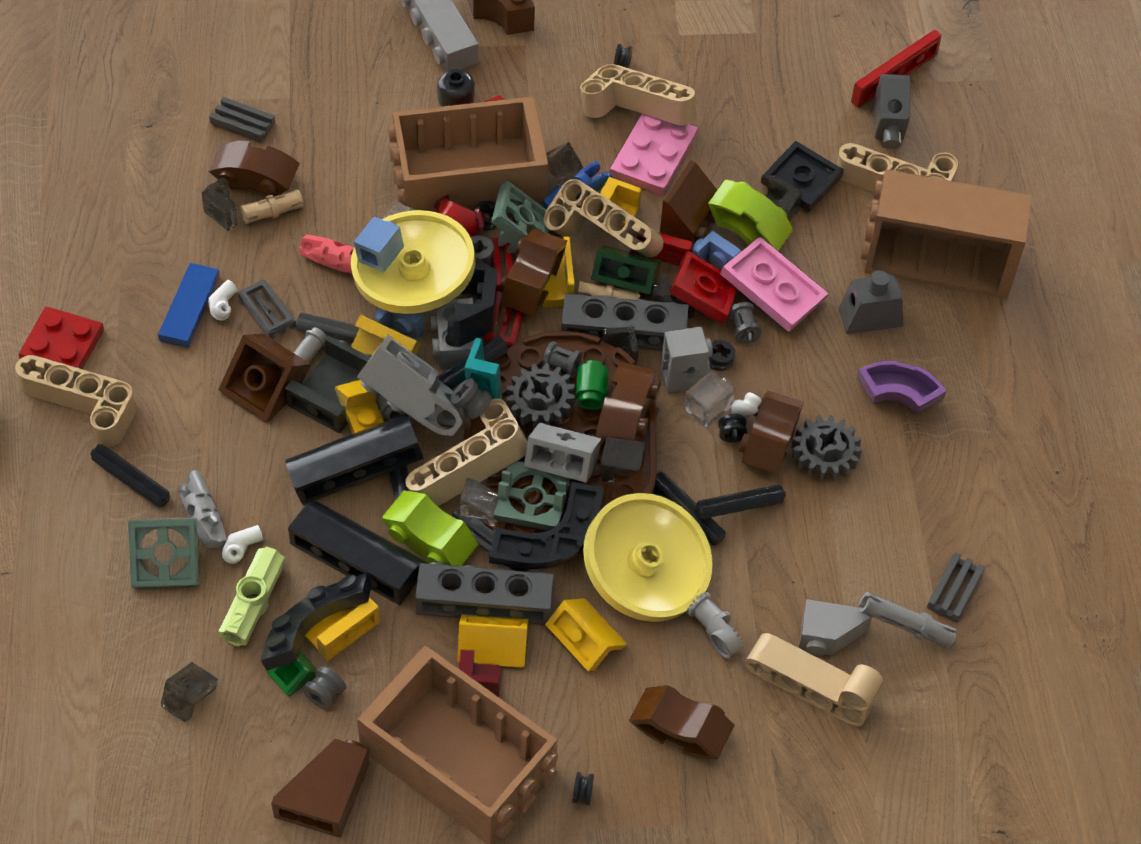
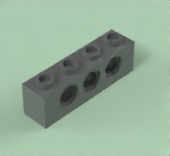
M565 294L561 331L593 335L602 338L603 342L615 347L663 351L665 332L687 329L688 305L676 302H653L644 299H620L611 296L597 297L584 294Z
M441 562L420 563L415 597L416 614L461 618V614L528 619V624L545 625L550 619L553 574L540 570L529 572L512 571L505 567L487 569L479 568L475 565L450 566ZM454 586L458 589L454 591H449L445 588ZM482 589H488L492 592L484 594L480 593L479 591ZM514 592H522V593H524L525 595H523V596H514V595H512V593H514Z

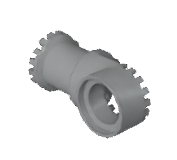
M708 592L702 593L700 597H696L697 602L695 600L692 601L694 604H690L686 612L690 617H695L707 628L706 633L709 635L710 642L717 653L729 659L743 648V640H740L741 636H736L738 632H733L734 628L727 624L731 619V614L728 611L723 612L711 600L712 597Z

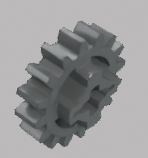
M545 363L543 369H538L536 364H532V371L528 372L526 369L521 368L520 378L517 376L511 377L512 385L506 388L507 406L511 408L514 418L520 416L521 425L524 426L529 421L532 422L533 429L539 423L550 425L551 421H555L560 425L562 424V415L570 417L571 407L576 404L575 385L571 384L569 374L561 376L560 367L551 371L549 370L548 363Z
M818 415L815 423L807 419L805 420L804 428L798 426L791 448H794L792 458L799 459L797 466L799 469L808 468L807 476L811 477L814 473H818L819 479L823 481L825 475H830L831 479L836 481L838 473L847 477L850 468L856 469L862 452V448H860L861 437H854L856 430L854 427L848 429L844 427L846 420L843 419L839 423H835L834 417L830 415L828 421H823L822 417Z

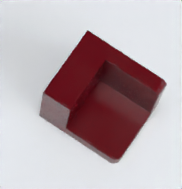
M461 650L459 669L499 697L501 666L475 663V651Z

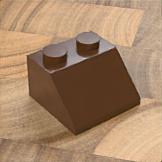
M690 160L663 200L660 233L693 242L692 248L698 239H704L707 236L710 223H716L708 202L717 192V189L696 162Z
M263 333L243 335L218 390L267 422L287 404L286 386L292 379L302 384L311 364Z

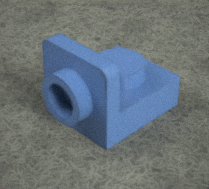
M714 231L704 239H698L692 248L694 255L704 261L709 260L718 269H722L723 266L741 252L739 248Z
M381 308L376 312V322L388 328L394 325L396 330L403 335L408 334L418 340L425 333L424 314L422 313L402 314L389 312Z

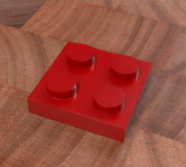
M687 251L681 260L669 293L674 295L679 301L691 305L705 316L713 318L722 324L729 314L737 288L720 275V269Z
M45 306L19 351V358L34 355L83 369L104 331L103 323Z

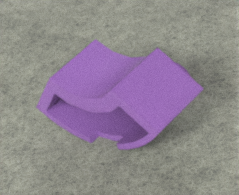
M881 361L864 366L858 370L857 379L873 404L884 400L898 401L907 405L916 415L942 401L947 392L933 375L918 366L914 367L908 364L897 363V361Z

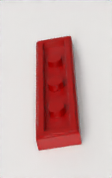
M934 29L855 82L851 103L859 108L873 99L881 74L908 75L938 54L942 35Z

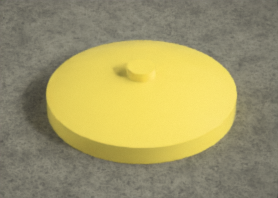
M406 211L382 219L384 221H391L400 227L404 248L385 272L358 262L355 247L353 249L351 270L357 289L371 304L394 313H422L449 303L466 288L475 269L474 246L468 232L454 219L432 211Z
M647 493L621 496L601 509L592 520L585 535L583 548L584 562L593 586L608 604L629 617L649 622H662L677 618L686 613L690 604H694L692 601L695 600L697 602L696 597H700V594L705 593L709 586L713 563L706 535L698 522L684 508L667 498Z

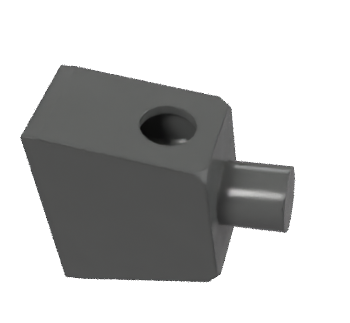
M881 74L873 100L874 137L883 140L885 148L896 149L901 146V140L904 139L910 118V76Z
M877 270L871 274V277L859 278L851 282L839 307L846 334L903 326V300L894 275H888L885 271Z

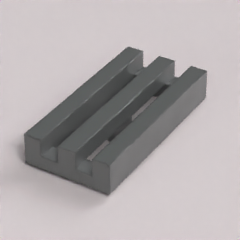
M226 97L220 100L221 105H217L215 113H211L209 116L211 124L259 142L263 141L275 124L274 115ZM223 115H224V116H227V117H229V118L235 119V120H237V122L234 121V120L228 119V118H226V117H223ZM248 125H251V126H253V127H256V128H259V129H262V130L260 131V130L255 129V128H252V127H250V126H248Z
M265 279L238 292L239 300L269 338H275L274 334L277 332L280 335L285 333V328L287 327L290 329L296 327V320ZM261 289L283 318L282 321L278 320L258 293V290ZM248 295H251L253 297V299L259 305L261 310L272 323V326L269 325V323L266 321L264 316L261 314V312L258 310V308L255 306V304Z
M955 552L932 594L927 608L957 622L985 566L981 564L975 566L972 564L973 560L967 558L965 561L960 558V554ZM957 566L961 570L941 606L937 602ZM967 572H969L973 576L955 611H952L949 607Z

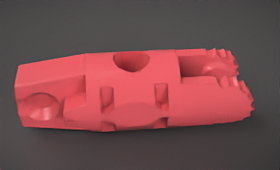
M308 234L302 237L299 254L320 265L346 274H352L351 256L354 247L324 237Z

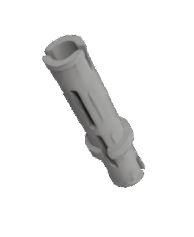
M870 592L864 593L860 599V608L858 609L860 613L902 628L912 633V636L919 640L925 638L946 648H949L955 641L956 629L954 627L932 619V616L925 612L920 614Z

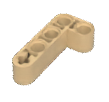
M615 64L604 65L584 81L580 87L583 112L591 118L602 117L615 106H619L677 125H689L697 119L695 91L693 88Z
M847 143L839 149L836 165L844 169L840 180L874 192L876 181H883L885 169L954 181L958 161L950 153H938L932 158L928 169L861 145Z
M570 179L562 185L544 214L545 226L562 237L571 238L575 236L586 219H589L645 257H654L663 248V238L657 231L577 179ZM582 191L580 198L576 200L577 195ZM604 206L603 211L598 215L599 209ZM565 217L563 224L559 226L561 219ZM626 220L624 228L619 231L621 223ZM639 234L647 238L644 243L637 239Z
M34 355L24 356L16 363L17 378L24 394L91 414L90 423L97 444H103L109 448L121 442L136 413L132 388L128 383Z
M491 399L489 406L480 415L486 429L413 470L406 479V486L409 491L427 494L435 505L440 506L524 457L528 441L506 403L501 399Z
M769 633L761 634L745 660V666L754 675L843 722L857 727L862 726L879 697L883 684V677L872 667L862 664L857 665L850 675Z

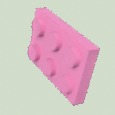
M641 114L611 166L610 174L613 178L664 196L697 137L698 127L677 125Z
M761 237L757 238L723 266L720 275L788 332L821 305L828 296L824 289Z

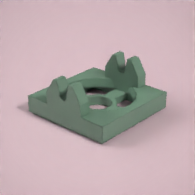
M507 180L500 185L491 223L502 230L500 231L498 246L501 247L506 243H510L507 253L511 254L516 253L521 237L528 235L526 232L527 228L531 227L547 234L549 229L544 224L546 209ZM512 213L514 215L517 225L507 218L508 214Z
M522 461L512 463L507 466L506 470L502 471V482H499L498 501L494 512V520L543 530L553 529L562 520L572 479L524 467V462ZM528 475L534 476L532 485L524 489L512 488V485L520 478ZM544 478H548L555 484L558 491L555 492V495L546 494L542 488ZM530 491H538L543 495L542 501L538 504H529L525 501L524 497ZM509 498L521 500L522 505L525 507L524 514L512 507ZM543 506H553L548 512L535 515V511Z
M197 518L128 521L131 588L193 586L200 584L199 565L201 555L199 552L200 539L197 531ZM168 528L182 534L189 547H176L169 541ZM157 529L158 541L151 548H141V541L145 535ZM167 544L172 548L173 557L169 562L163 563L155 558L154 549L157 545ZM176 558H189L182 571L174 576H170V564ZM142 559H151L154 564L159 566V577L146 571L142 565Z

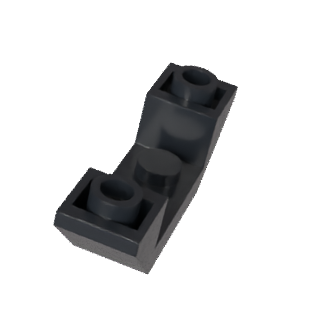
M475 257L473 276L466 288L460 293L463 295H477L475 304L456 303L454 315H448L447 334H453V347H461L475 340V338H480L493 331L497 297V270Z

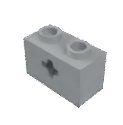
M702 327L664 333L661 372L667 394L704 388L705 377L710 374L708 357H712L713 351L709 338L705 339Z
M539 423L528 438L524 467L587 482L597 466L601 438Z

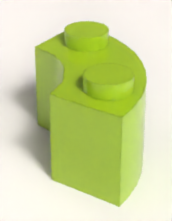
M725 180L708 202L717 226L727 228L738 234L748 246L761 237L779 251L793 231L786 212L746 182Z
M404 490L381 518L389 528L388 534L392 539L407 545L415 553L426 559L428 564L431 562H441L450 566H462L479 545L464 521L442 511L432 502L427 494Z

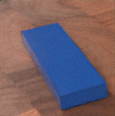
M189 263L158 333L159 341L184 347L190 346L208 304V299L212 295L220 276L219 269Z

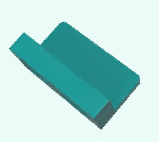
M475 338L464 367L465 378L474 379L480 390H486L491 394V399L502 400L499 364L484 360L483 340Z

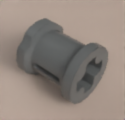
M749 302L735 304L730 308L728 314L729 320L734 323L736 329L734 336L739 343L753 342L762 333L760 325L755 322L753 316L755 314L754 306Z
M552 341L544 353L542 367L545 363L549 364V368L560 367L561 371L569 374L570 378H574L578 367L581 365L583 353L579 350L572 352L559 347L557 342Z

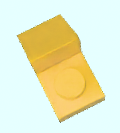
M362 380L335 386L339 402L346 408V419L352 434L384 422L376 403L377 394L375 395L367 391L361 385Z

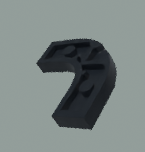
M572 482L567 509L563 519L551 530L543 533H524L495 528L489 563L522 569H546L573 559L583 551L588 527L601 510L604 487Z
M368 574L350 575L327 587L317 586L308 592L306 598L290 608L284 615L277 617L272 622L273 628L267 637L261 657V662L266 671L298 661L302 642L307 632L325 617L368 602L372 587Z

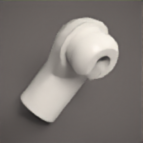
M226 280L208 299L210 314L216 320H226L230 316L231 306H229L228 300L238 291L237 286L232 281Z
M748 392L743 401L738 399L732 403L731 410L733 414H740L747 419L759 411L757 408L762 400L755 394Z
M256 525L230 534L222 550L224 561L229 564L240 562L248 545L263 541L259 526Z

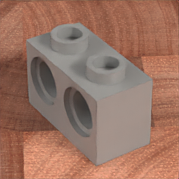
M473 298L453 299L449 303L436 308V313H430L431 332H437L438 338H432L433 357L440 358V369H449L470 354L475 340L461 347H452L453 334H447L448 315H454L456 303L473 304Z

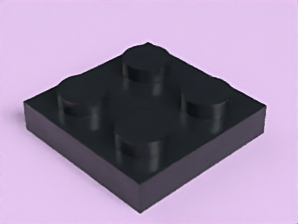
M795 141L762 175L761 183L810 212L842 178L844 169Z

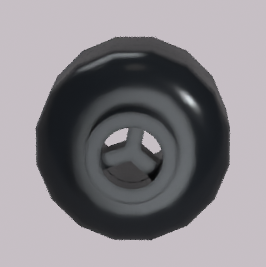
M457 69L443 73L438 79L437 84L439 104L444 107L474 103L475 82L473 77L468 72Z

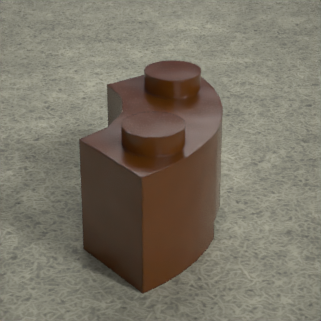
M468 0L473 19L494 21L504 29L507 35L534 31L535 6L532 0Z
M233 141L220 145L208 171L230 190L248 188L258 191L265 196L273 195L274 197L289 190L300 163L288 154L268 145L265 150L249 146L250 141Z
M533 229L527 236L521 237L516 248L517 259L509 274L504 275L500 283L499 292L502 293L500 304L535 316L549 294L544 288L550 276H557L567 240Z
M624 362L619 364L611 380V383L616 384L610 398L605 397L596 436L634 445L639 437L645 436L648 426V418H645L652 399H657L661 386V381L656 380L657 370Z
M767 391L763 399L761 398L762 402L757 408L759 411L752 415L757 418L750 435L744 434L739 452L744 453L742 463L779 474L787 455L785 451L790 439L793 438L804 401Z
M669 685L646 688L629 719L631 724L655 741L664 744L667 739L683 746L684 754L706 759L719 758L735 726L725 716V712L720 707L714 704H705L691 700L681 695L675 688Z

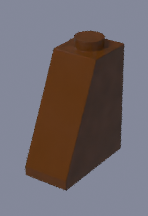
M334 739L273 797L271 805L274 818L341 838L370 764L368 748L354 740L341 741Z

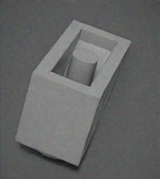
M806 599L802 615L799 648L814 656H832L867 633L872 616L860 613L859 607Z

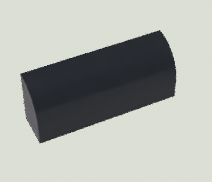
M406 413L288 458L285 462L294 489L301 504L304 505L424 459Z
M313 501L306 505L288 527L290 544L346 576H358L367 573L372 582L371 590L399 606L417 584L420 563L428 564L425 560L318 501Z

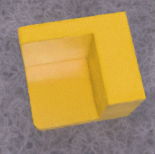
M611 177L608 178L600 194L635 217L641 207L642 189ZM602 206V207L599 209L598 215L601 214V212L603 211L604 206ZM626 220L621 223V226H625Z

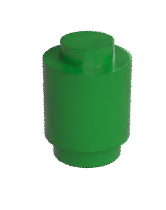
M589 360L578 367L575 397L581 408L597 410L603 407V402L608 393L609 369L602 362Z

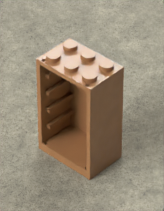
M534 97L392 112L393 124L388 125L389 142H394V144H389V155L393 165H397V167H393L394 184L399 189L396 190L398 207H404L405 212L415 210L437 212L434 208L436 201L446 195H449V201L474 210L475 206L482 201L496 203L500 185L506 180L537 203H543V200L547 197L548 160Z
M885 169L883 181H876L873 198L878 200H872L869 214L870 219L867 221L865 241L869 242H864L861 259L866 260L864 272L872 274L874 271L882 270L888 275H894L898 279L1008 299L1026 244L1032 195Z
M426 645L357 719L359 742L365 748H368L369 757L486 844H493L498 837L504 839L514 825V818L520 811L526 813L536 799V792L542 786L548 787L557 775L558 739Z

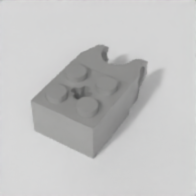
M387 334L357 376V378L362 380L361 385L370 393L375 395L379 393L388 400L387 404L396 412L401 414L403 412L407 413L422 425L440 435L453 436L463 423L464 409L459 407L458 410L451 403L453 391L436 378L439 372ZM447 410L450 413H452L455 418H447L441 413V411ZM438 422L444 425L454 426L451 428H443L438 424Z

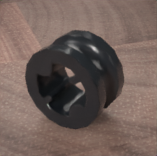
M618 44L614 64L629 68L633 47L628 46L624 48L622 44Z
M492 201L479 202L474 208L475 210L478 207L483 215L488 213L490 218L485 217L484 228H482L484 231L497 228V226L491 223L496 204Z
M722 340L712 342L713 354L712 357H708L710 368L716 371L728 370L734 362V347L729 342ZM721 352L722 356H725V358H720V356L716 353Z
M728 414L718 420L720 439L729 443L742 441L744 434H748L746 418L740 414Z
M581 772L576 773L572 803L577 804L578 801L582 800L585 802V805L590 806L594 774L584 777Z

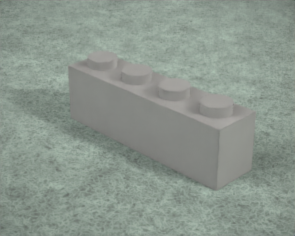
M400 0L402 6L409 9L413 24L415 26L418 25L421 29L425 44H430L437 64H442L445 71L460 70L479 63L478 42L452 0Z

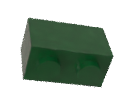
M603 245L597 250L591 280L651 294L656 288L662 260Z

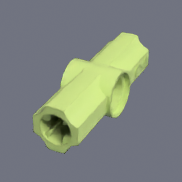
M269 547L259 548L246 576L237 583V594L218 631L219 637L227 641L228 644L237 647L241 645L246 646L260 616L268 610V599L286 563L285 556L281 555L276 549ZM252 594L259 595L256 598L252 599L246 598L247 596Z

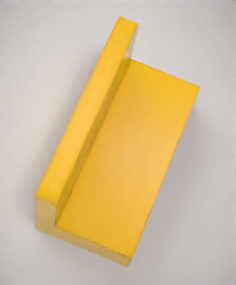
M563 237V239L567 240L565 252L557 276L551 275L544 288L549 294L543 303V308L564 307L565 294H574L570 237Z
M360 314L355 325L360 329L351 347L363 354L373 355L388 334L417 355L421 343Z
M369 598V601L325 617L307 632L305 638L328 662L380 623L379 607Z
M584 598L564 600L545 624L587 671H595L610 651L622 650L627 645L623 638Z
M461 614L457 662L460 663L461 650L475 651V663L524 667L528 619Z

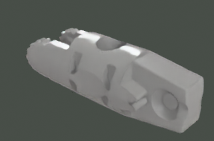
M192 470L186 478L188 484L186 482L180 484L177 489L188 517L197 518V531L203 545L206 548H221L227 541L222 518L199 470Z

